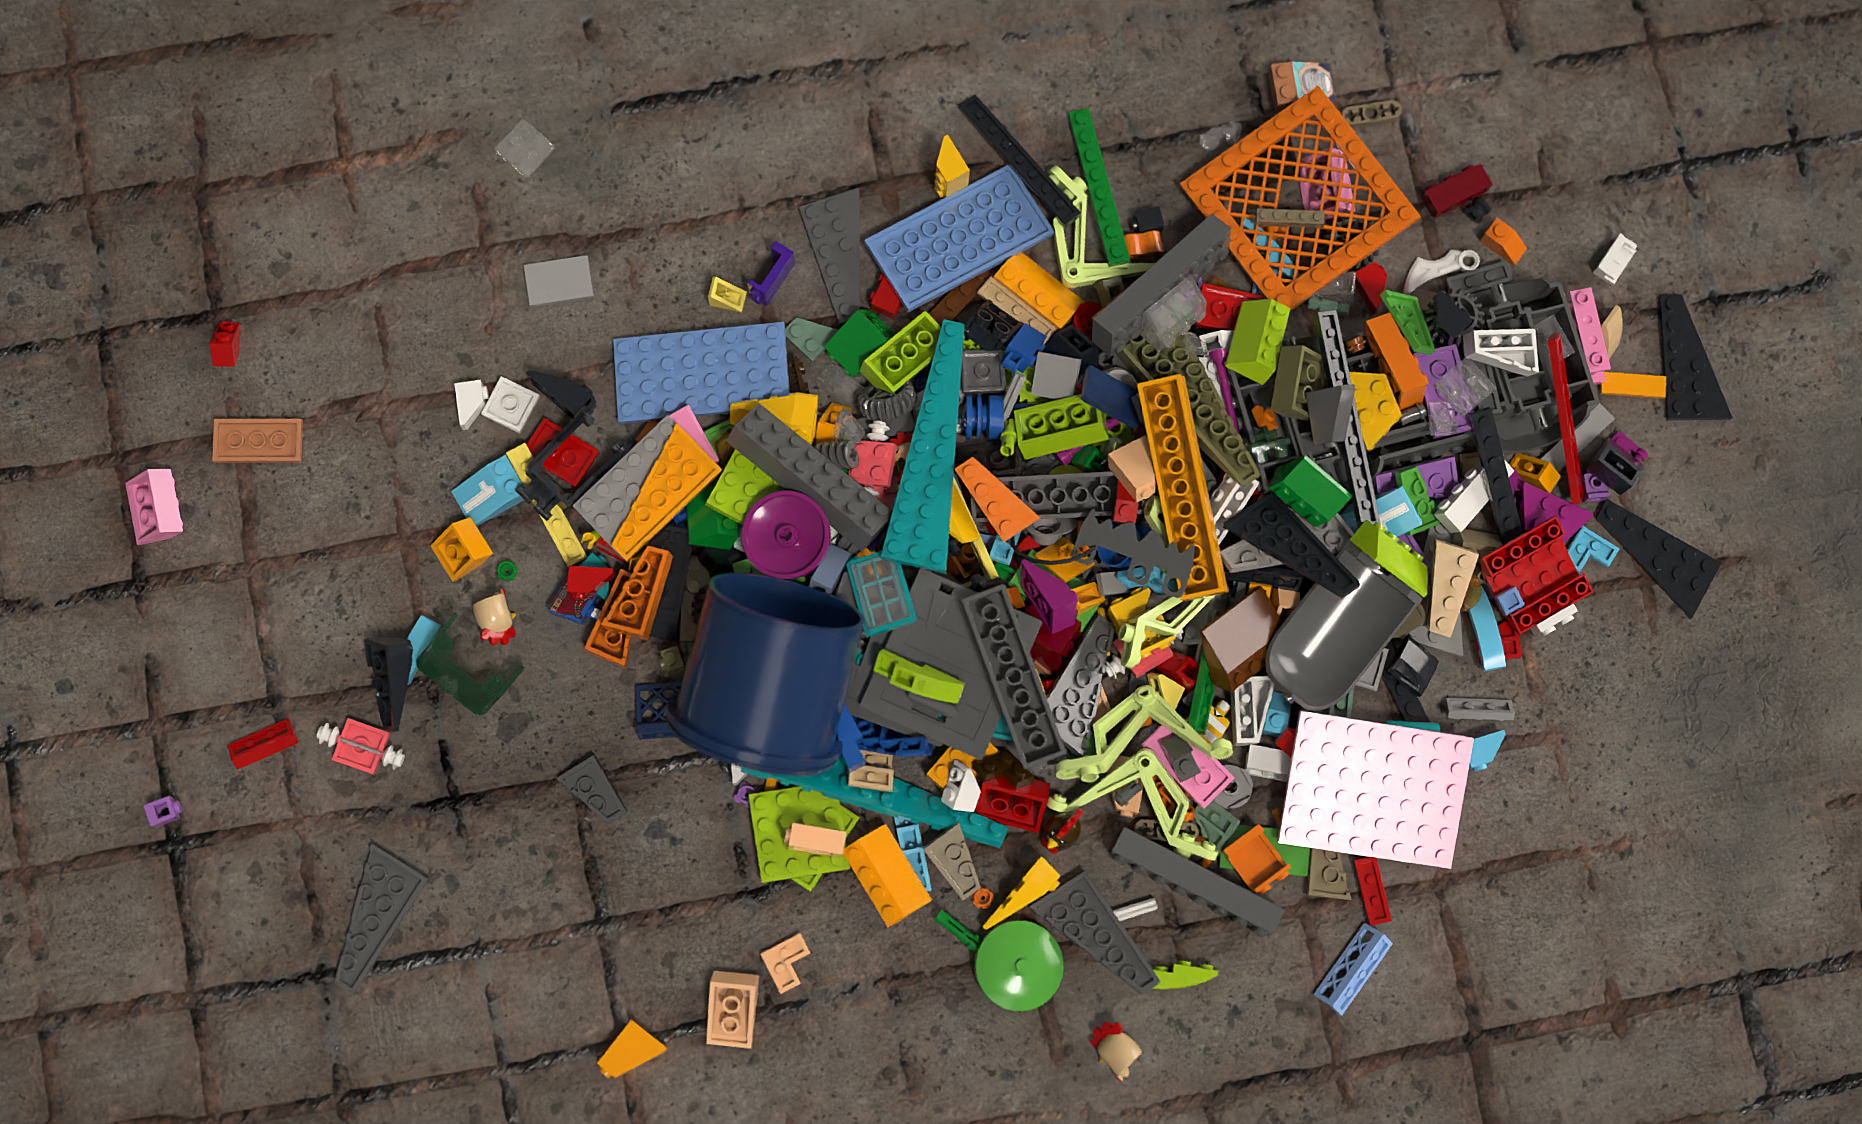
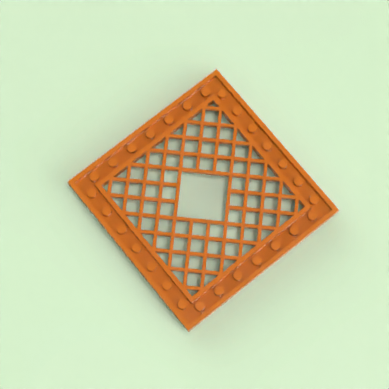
M1319 85L1180 183L1181 188L1205 219L1209 215L1214 214L1231 228V240L1228 250L1266 299H1273L1289 307L1290 311L1421 219L1420 214ZM1314 116V118L1317 121H1311L1309 119H1311ZM1303 124L1301 134L1292 133V131ZM1306 124L1318 126L1316 136L1305 134ZM1321 127L1329 137L1320 136ZM1289 136L1301 138L1299 148L1287 147ZM1285 137L1284 146L1274 145ZM1304 138L1316 140L1314 150L1302 149ZM1319 140L1331 142L1329 152L1317 151ZM1334 143L1343 154L1332 153ZM1268 149L1267 158L1257 157ZM1271 149L1283 150L1282 160L1270 159ZM1286 151L1298 152L1297 162L1285 161ZM1301 153L1313 154L1312 164L1300 163ZM1316 155L1328 156L1327 166L1315 165ZM1331 157L1343 158L1342 168L1330 167ZM1346 159L1355 170L1345 169ZM1251 161L1249 171L1240 169ZM1254 161L1266 162L1264 173L1253 171ZM1269 163L1281 164L1279 175L1268 173ZM1284 165L1296 166L1294 177L1283 175ZM1299 167L1311 169L1309 179L1298 177ZM1314 169L1326 171L1324 181L1313 179ZM1329 171L1341 173L1340 183L1328 181ZM1234 173L1232 183L1222 182ZM1237 173L1249 175L1247 185L1235 183ZM1344 173L1356 175L1355 185L1343 183ZM1252 175L1264 177L1262 187L1250 186ZM1359 175L1368 187L1358 185ZM1267 177L1279 179L1277 189L1265 188ZM1282 179L1324 185L1320 211H1325V215L1334 216L1333 226L1324 225L1323 228H1317L1315 239L1303 237L1305 227H1301L1300 236L1288 235L1289 227H1286L1285 234L1273 233L1274 226H1271L1270 232L1258 231L1259 225L1255 226V230L1243 229L1245 218L1256 220L1255 215L1246 214L1247 204L1259 205L1258 209H1262V206L1277 209ZM1327 185L1339 187L1337 197L1325 196ZM1216 186V191L1214 194V192L1211 189ZM1219 187H1231L1230 197L1218 196ZM1234 188L1246 189L1245 199L1233 198ZM1342 188L1354 189L1353 198H1340ZM1249 190L1261 191L1260 201L1248 200ZM1357 190L1369 191L1368 201L1355 200ZM1264 192L1276 193L1275 203L1263 202ZM1372 192L1381 203L1371 202ZM1220 200L1229 201L1228 210H1226ZM1324 200L1337 201L1335 212L1323 210ZM1232 202L1244 203L1242 214L1231 212ZM1340 202L1352 203L1350 214L1338 212ZM1355 204L1367 206L1365 216L1353 214ZM1370 206L1382 208L1380 218L1368 216ZM1385 209H1386V210L1388 211V213H1389V214H1387L1386 216H1384V211H1385ZM1337 216L1349 218L1348 228L1336 227ZM1233 217L1241 218L1240 227ZM1352 218L1364 220L1363 230L1351 229ZM1367 221L1376 222L1375 224L1366 229ZM1320 229L1332 230L1330 241L1318 239ZM1335 231L1347 232L1345 243L1333 241ZM1245 233L1254 234L1253 244ZM1350 233L1359 234L1349 241ZM1257 235L1269 236L1268 247L1256 245ZM1272 237L1284 238L1283 249L1271 247ZM1287 239L1299 240L1298 251L1286 249ZM1302 241L1314 243L1313 253L1301 252ZM1317 243L1329 245L1328 255L1316 254ZM1333 245L1342 246L1331 254ZM1258 250L1267 251L1266 259L1262 257ZM1270 251L1282 253L1280 263L1268 262ZM1285 253L1297 255L1295 265L1283 264ZM1300 256L1312 257L1311 267L1298 266ZM1315 258L1324 259L1314 266ZM1270 266L1280 267L1278 276ZM1283 268L1294 269L1293 280L1281 278ZM1298 270L1307 271L1299 278H1297Z

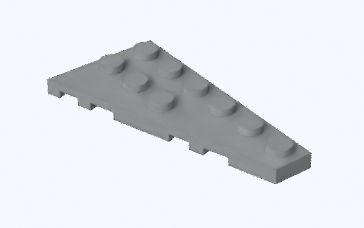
M668 415L573 505L610 546L630 513L631 507L638 498L650 471L663 451L666 441L673 432L676 423Z
M1298 512L1295 513L1334 556L1338 555L1348 541L1351 542L1350 539L1354 533L1338 513L1329 522L1318 527L1308 523ZM1244 540L1220 551L1222 562L1230 573L1283 564Z
M1442 523L1429 528L1422 552L1431 566L1434 538L1451 543L1455 533H1450ZM1430 587L1427 588V595L1425 597L1417 593L1423 598L1420 603L1426 615H1428ZM1460 612L1451 638L1429 631L1427 629V616L1421 626L1399 637L1400 640H1404L1405 636L1410 634L1415 641L1424 647L1463 657Z

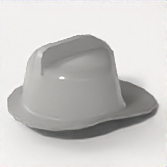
M1075 517L1038 519L1026 527V529L1031 533L1032 539L1038 544L1049 546L1056 544L1063 534L1074 530L1077 526V519Z

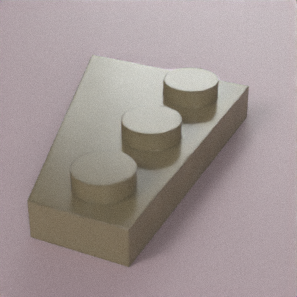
M959 821L923 847L925 853L963 901L981 888Z

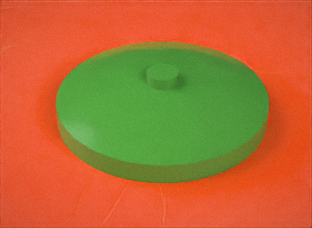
M1010 921L993 928L979 944L974 961L976 980L983 994L997 1006L1012 1011H1028L1046 1003L1057 991L1062 980L1064 968L1062 952L1055 938L1043 927L1028 921Z

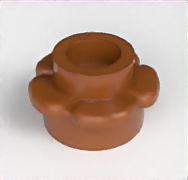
M1361 334L1345 342L1348 347L1347 350H1352L1353 353L1365 348L1363 343L1367 340H1364Z

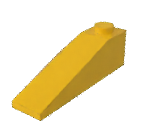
M796 392L790 393L789 396H771L769 399H752L731 403L730 424L736 425L753 408L760 404L812 445L816 434L818 395Z
M953 482L949 534L961 543L977 541L980 536Z
M1040 857L982 929L984 931L988 930L1042 897L1048 890L1053 892L1060 884L1057 880L1060 875L1044 858Z

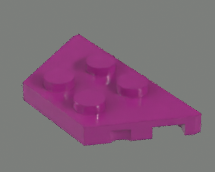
M1520 482L1523 499L1520 502V510L1522 512L1521 529L1526 532L1551 517L1557 516L1566 534L1561 537L1563 543H1565L1593 517V513L1583 508L1572 505V503L1526 482Z

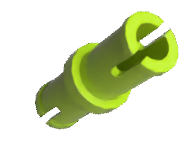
M1009 419V424L1007 420L1004 422V431H1002L1000 436L1002 442L1000 452L1004 456H1009V451L1011 455L1014 453V445L1017 442L1014 419Z

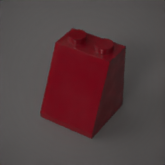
M1028 605L1024 613L1042 621V625L1030 650V655L1054 676L1058 677L1080 641L1081 621L1075 619L1074 625L1051 634L1034 606Z

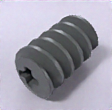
M842 441L839 443L820 442L815 446L817 451L840 469H854L858 466L859 455L856 445L852 441Z

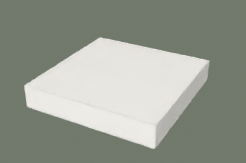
M501 376L481 415L520 434L540 395Z

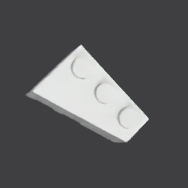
M1535 329L1477 330L1463 335L1464 355L1466 358L1527 377L1539 373Z
M1269 676L1251 677L1233 692L1230 691L1233 746H1250V744L1256 745L1259 743L1274 689V684Z

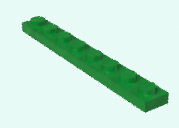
M1086 108L1068 112V119L1108 267L1129 264L1130 257L1090 110Z

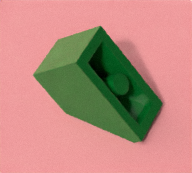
M1089 445L1076 452L1071 459V463L1083 473L1111 471L1107 458L1097 448Z

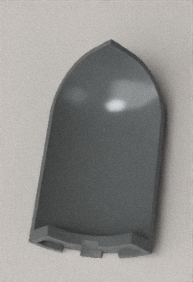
M1349 541L1336 558L1361 583L1359 588L1342 599L1315 583L1273 636L1266 654L1267 674L1272 683L1284 692L1281 696L1291 704L1295 701L1305 709L1312 711L1329 708L1350 692L1423 599L1409 586L1392 574L1387 573L1381 568V565Z

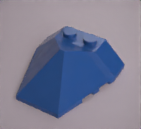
M851 715L863 736V742L857 745L860 750L900 757L932 755L933 744L927 742L926 736L912 737Z

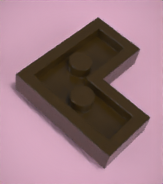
M1009 750L974 761L972 769L985 782L1003 776L1015 789L1032 784L1035 777L1028 769H1024L1023 764Z

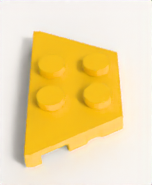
M1349 372L1351 383L1355 385L1354 398L1362 437L1368 451H1370L1403 415L1386 374Z

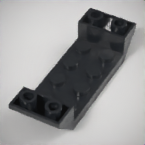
M672 519L648 542V546L669 551L673 556L649 637L677 641L681 606L693 545L688 544L687 519L679 523Z

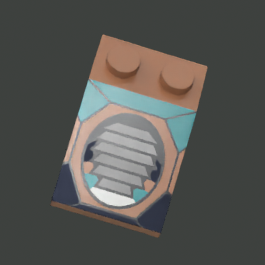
M1309 62L1271 64L1268 71V79L1275 113L1283 111L1318 85L1334 105L1337 104L1330 64Z

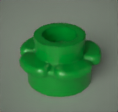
M506 560L497 566V576L502 581H513L518 573V567L512 561Z

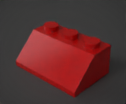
M1003 776L986 782L983 780L975 813L997 823L1038 833L1051 783L1034 779L1032 784L1015 789Z

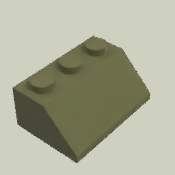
M1303 345L1281 347L1271 401L1272 411L1285 417L1310 421L1306 393L1324 389L1326 374L1322 355Z

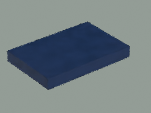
M1089 365L1085 370L1080 400L1133 429L1140 425L1131 399L1139 391Z

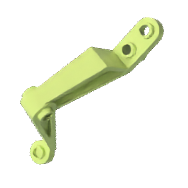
M1056 165L1048 170V175L1070 201H1073L1072 203L1081 212V216L1075 220L1074 259L1068 258L1063 226L1056 218L1053 219L1051 226L1054 230L1053 238L1061 282L1065 287L1076 288L1096 284L1102 280L1121 276L1122 279L1140 276L1155 264L1129 263L1108 267V263H1084L1087 195L1084 192L1088 189L1087 185L1077 176L1071 180Z
M1152 495L1146 500L1144 517L1151 529L1160 535L1165 548H1167L1169 540L1166 526L1158 518V515L1163 511L1160 497ZM1215 595L1192 600L1169 624L1156 620V617L1182 602L1180 598L1173 596L1165 598L1130 619L1128 624L1123 623L1118 634L1119 640L1124 641L1121 665L1133 668L1139 664L1141 659L1140 648L1145 639L1144 630L1163 636L1175 635Z
M1142 685L1093 724L1097 755H1085L1082 758L1061 760L1056 764L1055 770L1056 776L1059 779L1068 780L1081 777V780L1084 782L1096 781L1099 778L1098 774L1108 771L1148 717L1153 718L1210 758H1228L1233 754L1232 743L1224 738L1216 739L1213 743L1208 744L1152 686ZM1135 711V714L1110 745H1107L1106 733L1129 713Z
M1149 748L1140 749L1072 802H1067L1065 796L1056 793L1047 799V807L1058 812L1068 813L1137 778H1141L1168 843L1175 847L1174 853L1187 860L1190 859L1192 853L1209 860H1216L1219 852L1215 849L1216 845L1211 842L1203 841L1201 843L1195 841V837L1190 834H1178L1190 801L1156 753ZM1146 758L1149 762L1145 763L1142 759ZM1154 775L1160 778L1178 804L1172 819L1169 817L1152 778Z

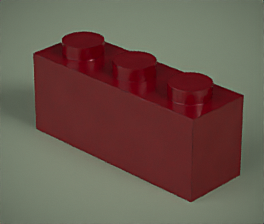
M1481 163L1475 166L1470 164L1461 170L1462 173L1456 176L1454 173L1443 179L1444 182L1438 185L1433 183L1425 188L1421 198L1433 219L1490 190L1493 184Z

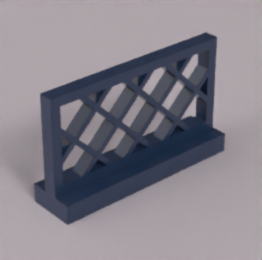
M682 682L635 685L637 735L639 740L675 737L668 729L666 719L662 717L666 706L660 713H657L650 706L658 698L667 705L668 701L661 694L666 689H672L679 694L677 688H681ZM640 691H651L655 696L647 704L641 699ZM647 710L656 715L651 722L642 723V715Z

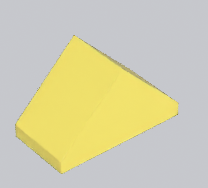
M713 277L708 295L709 305L742 312L747 292L720 278Z
M1148 673L1149 685L1175 710L1185 688L1162 674Z

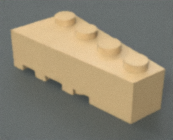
M1434 538L1427 629L1451 638L1479 554L1476 551Z

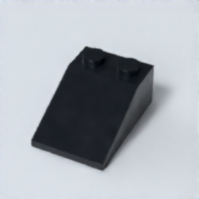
M528 370L526 373L531 384L572 420L595 399L592 395V390L585 384L580 386L575 381ZM596 404L592 406V410L597 407Z

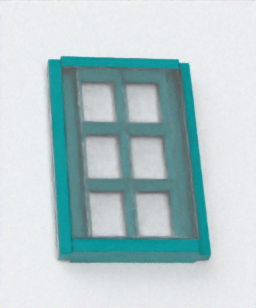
M882 551L846 563L858 609L865 618L864 631L866 637H873L917 621L902 565L881 559Z

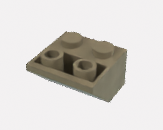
M1463 529L1462 532L1455 533L1451 544L1476 551L1479 554L1470 581L1486 584L1482 576L1481 557L1502 546L1499 536L1469 529Z

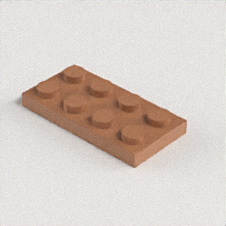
M214 419L212 461L214 463H301L303 420Z

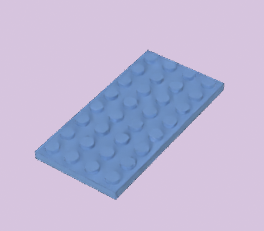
M1007 165L865 239L864 244L906 311L910 312L999 265L1012 256L1054 235V230L1019 176Z
M784 322L613 339L619 424L663 420L667 415L669 416L688 405L695 417L728 414L733 402L752 399L763 400L769 399L771 396L782 397L789 396L790 394Z

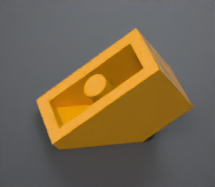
M831 403L817 423L815 444L817 445L820 442H841L852 408Z
M1516 453L1509 464L1516 470L1524 482L1548 493H1551L1561 477L1550 462L1525 454Z

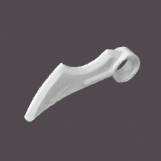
M1450 250L1445 257L1436 261H1428L1418 257L1409 271L1403 294L1411 293L1423 283L1458 269L1463 273L1477 269L1480 262L1478 254L1472 250H1465L1464 252ZM1471 257L1474 260V265L1471 267L1465 266L1462 261L1463 258Z

